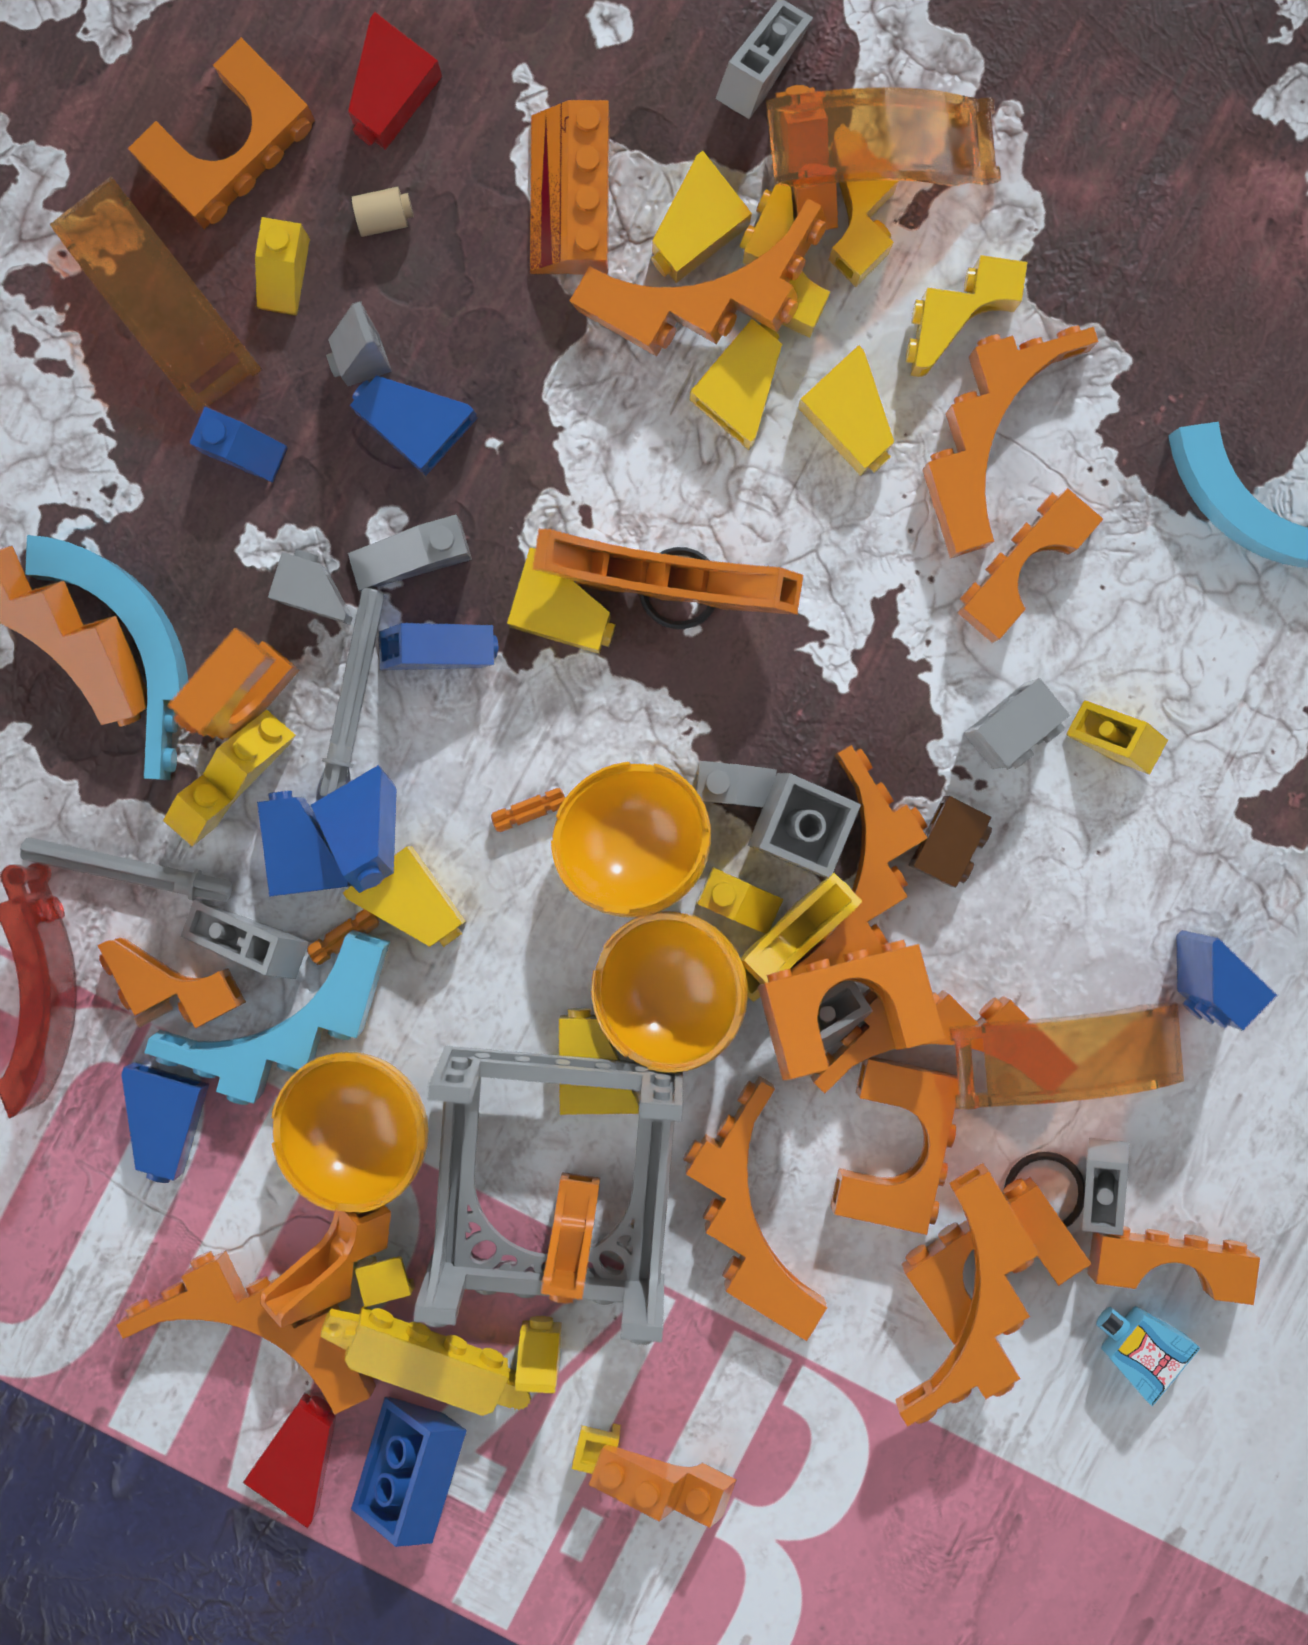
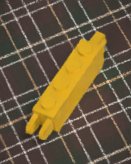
M362 1306L359 1314L330 1309L323 1323L320 1337L346 1350L345 1361L350 1370L481 1416L492 1413L497 1404L510 1409L513 1407L514 1410L518 1409L519 1411L520 1409L524 1410L530 1404V1392L515 1391L516 1370L508 1368V1358L495 1349H481L469 1345L464 1339L456 1335L444 1336L431 1331L420 1322L408 1323L394 1318L391 1313L380 1308L372 1310Z

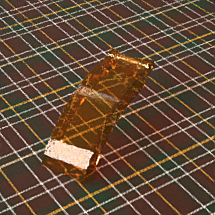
M874 87L802 93L766 101L774 182L776 185L806 188L808 186L839 182L901 180L960 186L966 183L989 185L1001 181V169L999 166H996L992 125V114L995 113L993 98L977 99L944 91L919 88Z
M112 176L50 223L54 232L88 278L199 417L204 407L208 408L250 374L254 377L262 371L256 360ZM231 352H234L240 362L197 394L190 384Z
M1177 1002L1143 1004L1125 1009L1091 1014L981 1023V1025L954 1026L949 1028L950 1040L955 1041L959 1089V1095L955 1096L956 1109L969 1110L980 1107L1089 1100L1143 1092L1184 1081ZM983 1039L987 1092L975 1093L971 1040Z

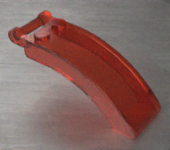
M32 863L28 867L19 864L8 865L2 870L0 876L9 899L0 903V923L14 958L20 998L16 1041L7 1069L2 1078H0V1098L8 1118L30 1110L44 1103L48 1098L65 1063L75 1024L77 1004L76 970L69 936L62 920L65 912L62 903L56 896L52 895L48 885L52 875L51 869L48 865ZM26 883H27V885H28L29 890H30L31 893H28V892H27L26 887H25Z

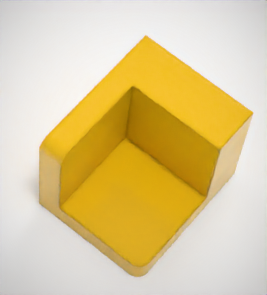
M376 1256L364 1258L359 1261L354 1269L364 1308L411 1296L415 1288L414 1279L407 1278L403 1259L400 1256L378 1262Z
M613 1423L611 1432L581 1425L571 1469L593 1474L602 1447L606 1445L618 1447L621 1425Z

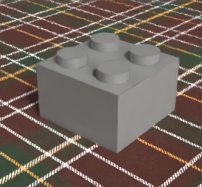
M1038 678L1022 684L963 734L992 769L1006 768L1008 770L1012 767L1016 769L1034 755L1030 748L1035 744L1039 745L1043 741L1048 743L1065 729L1062 722L1071 715L1043 681Z
M777 773L748 846L815 875L828 878L834 872L861 804L793 774Z

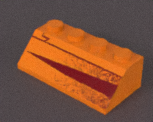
M567 100L531 115V274H585L589 266L608 275L609 100Z

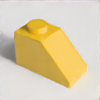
M266 217L261 218L255 253L258 309L297 316L310 238L302 224Z
M1086 700L1083 701L1066 733L1070 738L1100 754L1149 775L1168 742V739L1149 723Z
M712 867L696 902L698 905L733 921L767 934L784 899Z
M532 1316L530 1321L523 1320L519 1338L515 1391L555 1393L560 1364L562 1322H553V1318L548 1316Z

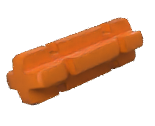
M555 788L545 792V796L537 795L511 805L509 810L503 808L493 812L491 820L497 832H503L513 828V824L521 825L547 815L549 810H552V812L559 810L565 799L562 789Z
M363 909L356 914V919H348L327 933L324 940L318 939L310 944L307 948L310 958L317 965L323 964L331 958L333 952L335 954L340 952L344 937L352 930L368 934L379 926L378 917Z

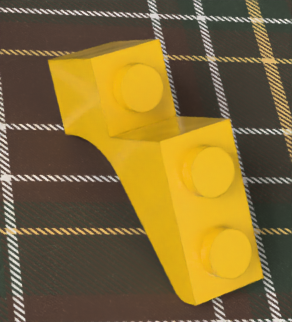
M842 124L834 134L830 155L848 214V229L832 247L828 260L857 287L889 255L894 243L890 239L891 233L888 228L879 220L872 221L870 217L894 194L899 179L896 177L895 169L887 160L883 158L878 159L868 149V143L860 133L855 130L850 132Z
M780 179L777 180L773 191L768 189L764 191L756 212L761 214L756 227L749 224L739 246L745 249L743 264L748 265L770 250L788 233L794 222L792 189L789 184ZM802 271L795 281H789L794 286L798 296L796 300L798 308L788 324L783 323L782 325L810 338L827 303L830 291L815 284Z
M980 255L974 267H968L966 272L964 292H970V294L927 287L922 299L915 300L911 323L918 324L916 339H909L906 352V362L912 363L910 376L923 377L927 375L971 318L989 311L1015 312L1022 302L1028 262Z
M265 710L217 747L203 775L176 795L163 821L193 847L218 826L236 799L291 744L296 735L272 713Z
M835 873L831 874L794 903L767 934L752 944L740 957L747 977L748 997L753 1002L760 998L758 986L768 982V974L790 969L862 902Z

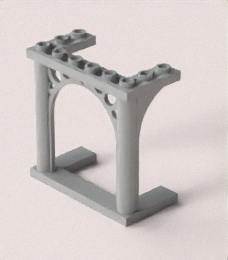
M445 1046L428 1087V1101L443 1102L434 1253L431 1255L415 1304L414 1322H424L430 1327L455 1325L465 1289L475 1290L483 1295L505 1292L514 1293L521 1298H532L536 1295L550 1296L541 1294L546 1264L542 1263L547 1260L548 1254L524 1249L502 1236L488 1221L478 1201L475 1188V1164L481 1077L641 1090L631 1199L625 1215L615 1229L604 1239L590 1246L588 1262L593 1264V1268L587 1267L582 1299L593 1300L595 1303L602 1305L623 1302L621 1339H627L640 1345L662 1342L664 1274H661L674 1122H682L683 1072L667 1073L653 1071L633 1061ZM633 1219H635L634 1225L630 1224ZM469 1222H474L481 1227V1231L474 1232L466 1238V1232L471 1233L472 1231ZM621 1236H631L627 1246H633L632 1252L625 1245L618 1242ZM485 1240L495 1243L496 1252L489 1259L473 1258L471 1251L476 1244ZM604 1251L617 1253L624 1262V1268L622 1270L606 1269L601 1263L600 1254ZM503 1255H512L516 1257L517 1262L511 1260L504 1261L501 1258Z

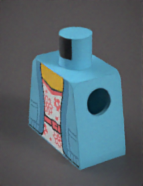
M1137 1306L1133 1307L1125 1317L1112 1307H1108L1100 1314L1096 1325L1109 1335L1102 1344L1101 1349L1151 1406L1158 1401L1200 1350V1347L1185 1333Z

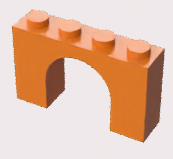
M242 37L213 64L221 80L251 111V132L246 143L237 153L218 161H206L196 158L184 150L157 121L128 148L145 170L203 229L210 223L215 224L219 222L227 213L228 206L238 196L242 197L252 190L256 183V178L264 170L275 167L283 158L284 151L294 141H301L308 135L312 128V123L315 121L309 106Z
M234 628L168 706L177 713L174 720L190 734L194 735L197 732L203 737L207 734L213 739L216 736L221 740L229 739L263 713L300 670L271 644L262 641L258 645L247 634Z
M899 940L881 945L883 953L868 957L867 949L843 955L845 963L830 966L829 959L805 965L807 972L792 976L790 969L768 974V982L759 985L758 990L782 1080H791L830 1069L818 1027V1009L825 993L833 985L841 981L861 983L877 994L884 1005L896 1050L945 1039L919 944L906 947L905 941Z
M874 1056L862 1061L855 1091L858 1097L901 1107L915 1114L923 1129L924 1143L922 1152L915 1164L897 1176L877 1177L839 1168L830 1205L834 1215L927 1235L929 1224L935 1225L939 1213V1201H935L938 1186H944L947 1177L948 1164L943 1162L946 1147L952 1148L956 1136V1125L952 1124L955 1109L960 1110L964 1100L965 1088L960 1086L961 1079L947 1072Z
M1031 1177L1026 1180L1022 1178L1017 1179L1004 1188V1197L1039 1252V1259L1058 1286L1091 1265L1087 1256ZM967 1220L959 1225L955 1222L946 1226L939 1232V1239L927 1247L924 1244L917 1246L906 1255V1261L901 1264L905 1275L954 1345L964 1328L972 1297L966 1290L963 1282L964 1265L967 1257L974 1249Z

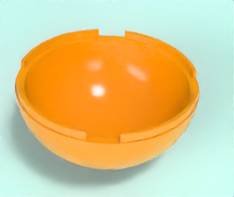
M622 762L592 773L573 788L564 799L556 814L557 820L551 840V850L556 870L565 886L576 898L592 909L608 915L641 917L660 912L682 899L696 884L708 860L711 845V828L708 813L701 797L681 775L655 763L654 765Z
M660 911L647 916L637 917L624 924L604 944L596 970H593L591 993L593 1008L600 1028L606 1038L624 1057L628 1056L633 1061L653 1071L667 1073L683 1072L696 1069L712 1061L734 1040L746 1013L748 984L739 954L727 937L716 927L687 913Z
M339 1052L310 1061L295 1072L284 1084L272 1111L274 1142L271 1144L281 1172L300 1195L315 1205L333 1212L338 1210L362 1213L388 1204L403 1193L412 1183L425 1158L429 1129L428 1118L422 1099L415 1086L399 1069L376 1056L359 1052Z

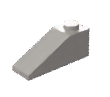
M777 0L729 61L715 99L750 119L769 93L810 26L813 17L785 0Z
M362 303L352 304L328 339L332 353L326 354L334 377L341 376L347 386L369 380L376 375L380 376L392 372L380 335Z
M457 515L415 526L348 553L359 592L363 588L379 587L472 560L463 526Z
M199 900L193 901L181 937L261 974L296 979L309 943L280 929Z

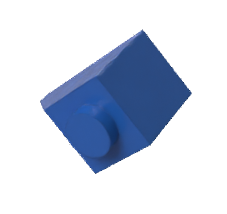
M204 407L189 442L199 452L273 483L288 448L286 445L260 431L207 407Z

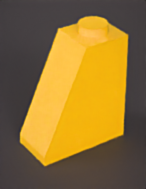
M704 151L700 152L693 161L652 240V253L654 255L651 257L654 266L662 276L666 277L669 274L675 283L679 282L747 229L751 222V211Z
M753 319L747 323L690 391V401L748 450L755 443L782 343L778 341L780 336L776 331L762 323L759 325Z
M858 345L800 399L797 408L855 471L862 476L869 468L873 473L877 472L891 458L888 451L893 445L894 439L865 351Z
M530 547L507 624L510 628L600 654L602 645L610 646L615 629V624L609 623L610 612L573 580L533 570L535 548Z
M406 846L394 855V873L383 879L377 886L366 889L361 893L351 886L342 892L347 900L429 947L437 942H440L445 947L463 934L458 927L464 924L466 920L412 846Z
M590 1008L567 1009L568 1015H560L559 1055L620 1060L615 1047L609 1042L600 1028L596 1015H591ZM559 1084L560 1115L639 1114V1098L635 1090Z

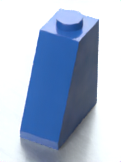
M377 375L371 382L366 380L355 390L352 396L354 401L350 404L360 418L425 476L478 419L474 409L466 403Z
M400 623L379 631L380 670L484 668L494 665V659L498 655V639L493 635V625Z
M379 765L311 804L343 877L359 893L377 886L383 879L394 873L397 788Z
M292 791L268 793L269 801L257 802L269 897L352 886L343 877L317 818L305 798H293Z
M134 1062L123 1067L121 1076L135 1170L147 1173L146 1178L149 1180L169 1183L170 1180L174 1181L185 1171L209 1083Z

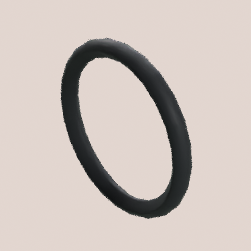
M674 547L660 552L667 555H685L694 559L709 560L697 550L687 547ZM639 594L641 604L646 613L660 625L671 629L695 627L711 616L716 608L707 606L699 616L691 620L673 621L658 614L649 602L648 596Z
M1036 1152L1027 1155L1019 1160L1010 1170L1004 1188L1015 1180L1018 1173L1025 1166L1032 1162L1051 1160L1064 1165L1071 1171L1078 1186L1077 1203L1071 1214L1062 1221L1066 1228L1069 1227L1080 1216L1084 1208L1085 1181L1083 1175L1072 1161L1060 1154Z

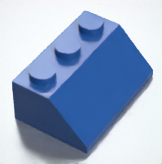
M1181 930L1176 935L1177 991L1186 999L1182 1003L1183 1006L1199 1020L1204 1018L1210 1024L1216 1022L1224 1029L1230 1026L1243 1031L1277 996L1218 937Z
M385 1397L351 1510L395 1547L433 1543L467 1430L442 1412L396 1398Z

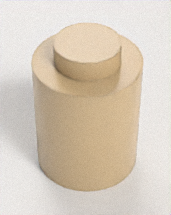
M399 187L352 196L354 214L361 237L408 227L407 219L414 217L409 194H401Z

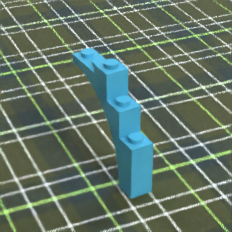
M355 930L349 932L344 937L335 965L316 995L296 1014L276 1026L249 1036L222 1041H196L159 1030L148 1038L144 1053L155 1056V1060L163 1065L178 1066L180 1064L193 1068V1072L201 1077L215 1078L218 1076L220 1079L216 1092L227 1095V1100L236 1104H254L264 1094L273 1061L277 1062V1067L282 1070L297 1072L301 1067L314 1060L323 1028L328 1030L327 1033L330 1036L342 1040H350L351 1037L357 1038L361 1034L367 1021L390 941Z

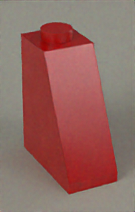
M376 12L373 13L369 20L348 113L354 124L352 130L362 141L370 146L375 142L386 150L442 78V73L436 58Z
M304 1393L253 1465L243 1483L308 1528L320 1506L337 1414L334 1415L330 1405L324 1399L318 1396L311 1397Z

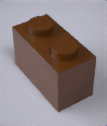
M943 796L925 831L927 839L919 843L908 866L950 887L956 888L959 882L964 884L973 870L974 862L970 860L976 848L982 849L990 837L992 827L988 826L992 817L951 796Z

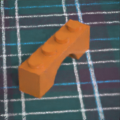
M1067 488L1058 496L1052 492L1037 508L1036 511L1041 514L1038 520L1032 526L1026 522L1012 537L1011 541L1016 544L1006 556L1000 552L986 567L985 570L990 575L981 586L974 582L959 599L964 605L957 613L991 643L998 641L1026 610L1018 590V578L1025 561L1032 554L1041 551H1057L1067 555L1071 554L1083 544L1102 522L1103 518L1070 489Z
M1126 1226L1123 1229V1236L1093 1232L1089 1256L1091 1265L1088 1266L1087 1274L1096 1284L1136 1289L1142 1278L1155 1267L1167 1263H1182L1195 1269L1199 1276L1202 1290L1214 1300L1254 1305L1260 1257L1248 1250V1245L1245 1243L1223 1240V1245L1209 1244V1239L1189 1234L1184 1235V1240L1169 1238V1233L1154 1229H1146L1145 1235L1130 1233L1131 1229Z

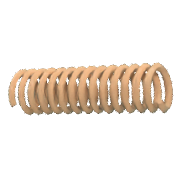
M170 1000L134 1018L137 1026L141 1028V1026L146 1025V1023L148 1024L153 1019L155 1020L168 1013V1011L173 1010L172 1005L169 1003Z

